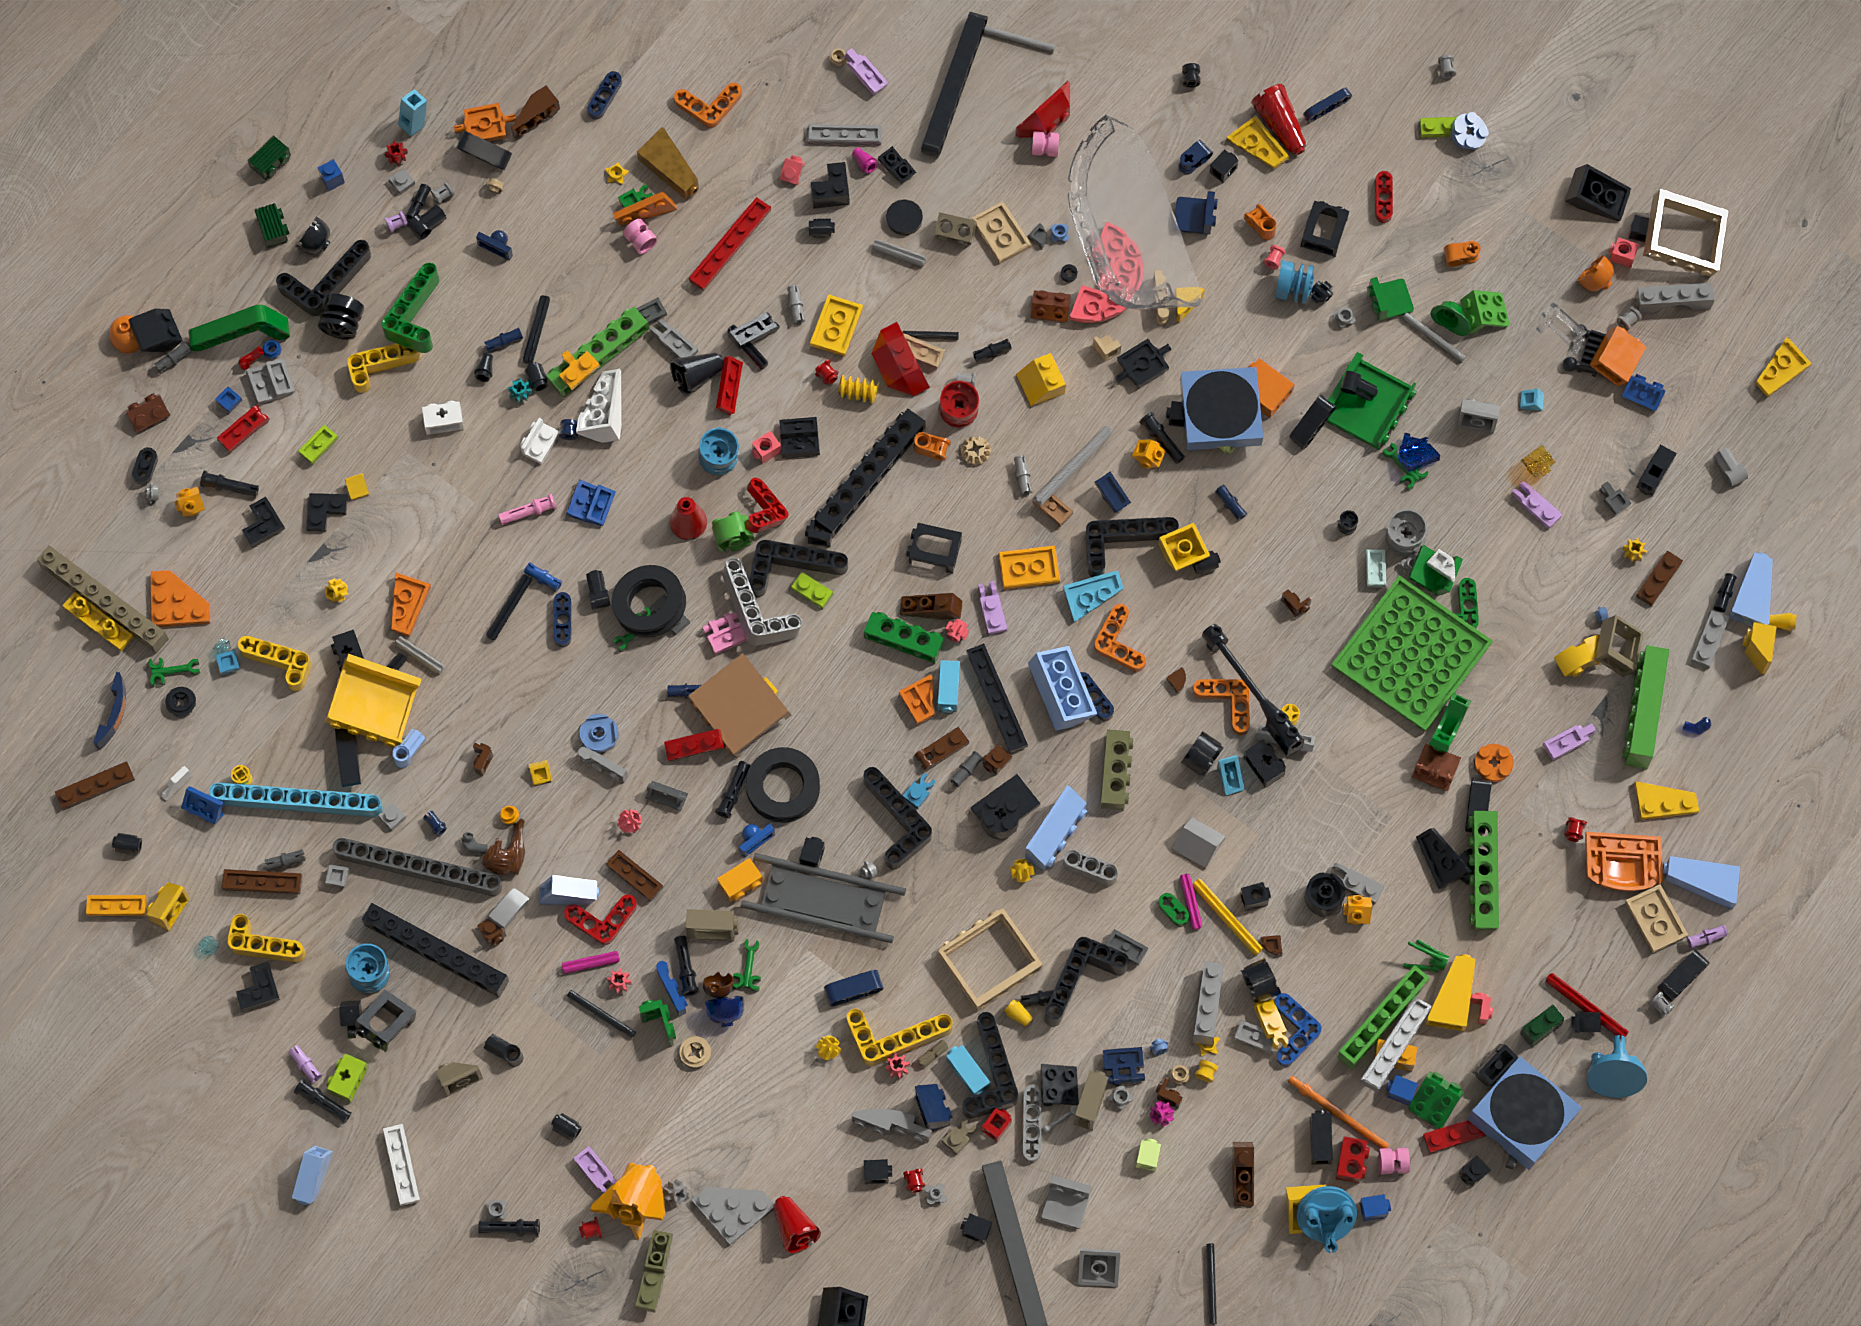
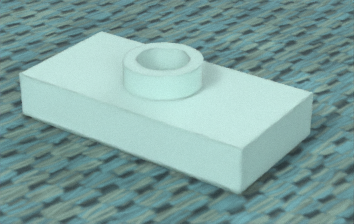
M1366 550L1367 587L1386 588L1385 550Z

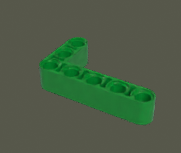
M425 263L420 267L382 320V328L387 340L420 353H428L432 350L431 335L427 329L414 325L411 321L440 281L435 264Z
M254 305L191 328L188 331L190 350L203 351L258 330L276 340H285L290 337L288 318L265 305Z

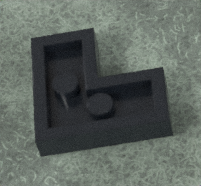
M309 493L307 531L326 532L328 514L347 515V494Z
M266 496L249 505L258 520L242 529L251 547L258 545L285 529Z
M269 962L250 967L255 986L236 991L242 1012L280 1000Z

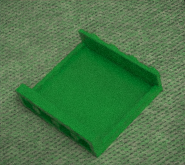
M1356 352L1346 371L1356 372L1362 376V379L1377 386V396L1372 401H1367L1357 395L1342 392L1340 387L1345 375L1344 372L1328 399L1336 406V409L1327 420V423L1379 450L1381 445L1385 446L1390 438L1388 435L1390 430L1394 431L1399 423L1397 420L1399 415L1403 416L1408 408L1406 405L1408 400L1412 401L1417 393L1415 390L1416 383L1414 382L1411 386L1364 361V355Z

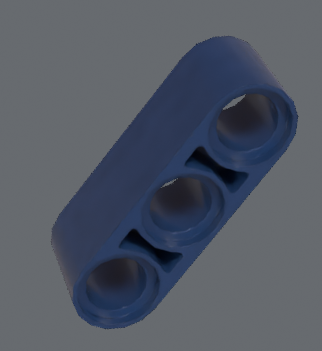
M870 970L824 986L829 1006L841 1005L876 994L884 989L878 970Z

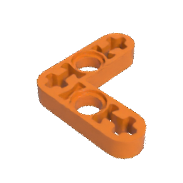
M729 83L710 106L689 91L680 89L674 94V102L677 107L709 128H713L722 121L742 96V89L737 83ZM736 89L737 94L733 93L731 95L730 90L734 91ZM685 96L686 101L683 99L679 101V97ZM723 101L728 105L726 108L721 109L717 106L719 102ZM700 105L702 109L699 112H694L692 107ZM714 115L715 120L711 119L708 121V116L712 117Z
M1117 604L1112 608L1099 632L1094 648L1098 654L1138 672L1145 668V656L1116 641L1129 616L1127 606ZM1123 610L1124 615H1121L1117 622L1115 620L1117 618V612ZM1109 625H1114L1117 631L1111 634L1107 632L1106 628ZM1105 637H1107V647H1103V649H1101L1100 644H1102L1105 640ZM1122 649L1126 655L1123 658H1118L1115 656V651ZM1129 654H1131V659H1129V662H1127L1126 660L1128 659ZM1139 658L1141 664L1138 663L1137 666L1134 665L1133 660H1137Z
M1200 679L1194 683L1193 694L1197 698L1231 699L1233 732L1237 735H1244L1248 732L1250 726L1249 688L1243 680ZM1200 685H1203L1205 688L1204 693H1201L1198 689ZM1210 685H1213L1212 693H1210ZM1218 685H1224L1226 692L1218 693L1215 688ZM1229 685H1232V693H1229ZM1239 685L1244 689L1242 693H1239L1237 690ZM1243 703L1246 709L1243 712H1239L1235 709V705ZM1239 717H1243L1242 724L1246 725L1243 726V729H1239V726H1236L1239 723Z

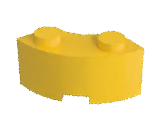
M1600 634L1586 638L1578 646L1574 647L1572 645L1553 657L1565 677H1577L1584 672V669L1596 664L1597 666L1602 664L1595 660Z

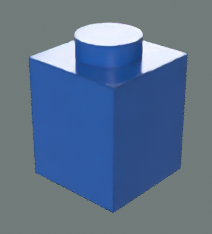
M334 159L317 167L320 178L328 191L345 183L343 174Z
M1396 1075L1394 1080L1390 1079L1386 1091H1389L1387 1098L1409 1106L1418 1083Z
M1385 1194L1364 1197L1359 1202L1363 1222L1387 1218L1389 1211H1391L1389 1199L1386 1200Z

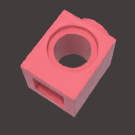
M1618 237L1616 244L1612 243L1609 253L1612 254L1610 261L1631 268L1639 244ZM1619 250H1623L1627 254H1622L1619 252Z
M771 431L752 442L751 453L762 464L782 452L781 444ZM763 446H768L769 450L763 451L761 450V448Z

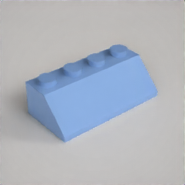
M1069 646L1038 652L1028 662L1029 668L1055 731L1071 728L1097 715Z
M1066 786L1025 850V859L1043 871L1047 867H1052L1056 860L1054 856L1058 851L1061 852L1067 843L1065 841L1068 835L1072 836L1077 829L1076 823L1078 820L1082 821L1087 814V803L1070 786Z

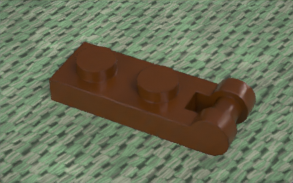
M958 726L926 748L919 750L915 753L914 757L917 761L920 760L923 764L922 768L928 771L967 746L969 740ZM930 754L933 759L928 760L926 756Z

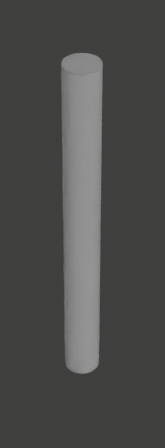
M985 26L984 33L1050 52L1055 50V45L988 26Z
M1409 313L1403 316L1405 321L1460 362L1465 360L1466 356Z

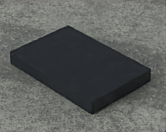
M1016 774L971 806V810L981 821V810L987 799L992 796L1003 795L1017 802L1020 810V819H1022L1039 807L1040 802L1019 775Z

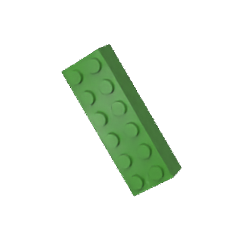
M1646 645L1645 650L1640 652L1637 664L1638 671L1633 682L1635 689L1630 702L1633 705L1628 715V722L1630 723L1625 734L1627 742L1622 753V758H1625L1624 765L1648 769L1653 758L1670 649Z

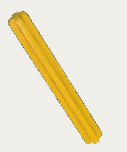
M1197 879L1193 883V888L1253 955L1256 956L1261 953L1262 946L1201 879Z

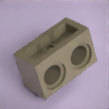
M939 212L934 234L938 236L939 240L949 242L950 238L956 240L957 244L967 246V243H972L977 222ZM944 223H950L951 229L947 233L941 230V226ZM962 227H968L969 234L965 237H961L959 234V230Z

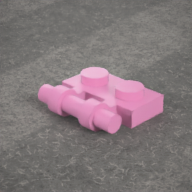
M736 612L724 614V617L716 621L713 619L708 622L709 624L702 626L704 633L713 632V634L707 637L715 655L747 641L740 622L736 624L734 620L738 619ZM725 624L729 625V627L722 629L720 631L718 629L719 627Z

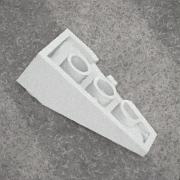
M620 369L603 371L593 388L594 394L591 399L587 400L585 411L581 412L578 417L577 434L601 443L620 439L622 426Z

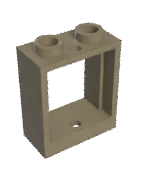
M1617 615L1603 620L1595 660L1622 677L1636 672L1644 633ZM1614 633L1626 639L1623 656L1611 649Z
M687 909V939L735 941V935L739 934L738 918H735L734 911Z
M1097 1070L1094 1072L1089 1071L1075 1113L1074 1125L1093 1131L1107 1089L1109 1077L1105 1076V1073Z

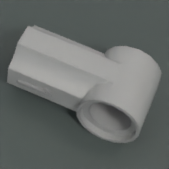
M1724 448L1714 455L1713 458L1722 470L1724 481L1729 487H1733L1748 479L1747 471L1743 465L1737 463L1728 448Z

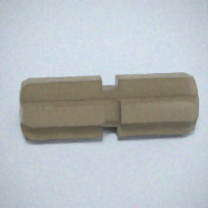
M940 1040L931 1048V1051L928 1050L918 1058V1063L923 1068L927 1067L935 1060V1057H939L948 1049L947 1043L944 1040Z

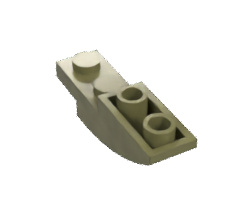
M653 1230L635 1309L656 1312L667 1269L673 1238L672 1233Z

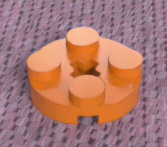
M1488 744L1480 748L1475 757L1474 766L1478 775L1480 774L1484 780L1497 783L1510 775L1514 766V759L1508 747L1500 744ZM1492 759H1496V761H1498L1499 764H1497L1496 767H1493L1492 764H1489V761H1492Z

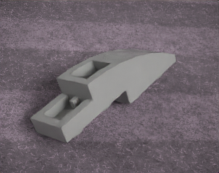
M868 1109L853 1112L852 1121H854L855 1125L861 1128L870 1127L873 1129V1132L879 1135H884V1133L889 1135L892 1128L898 1134L905 1135L907 1133L912 1135L913 1139L919 1142H924V1140L929 1142L932 1135V1130L915 1124L916 1116L906 1112L890 1109Z

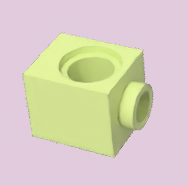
M1154 1139L1141 1140L1136 1168L1156 1171L1161 1144H1158Z

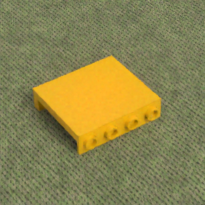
M348 654L344 660L325 722L329 723V726L332 728H344L350 734H361L366 736L368 740H379L385 742L386 746L395 748L403 741L401 739L417 688L420 686L422 679Z

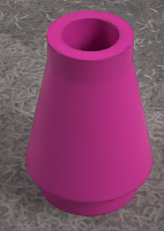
M860 147L853 150L852 156L862 172L872 173L877 167L876 159L864 152Z

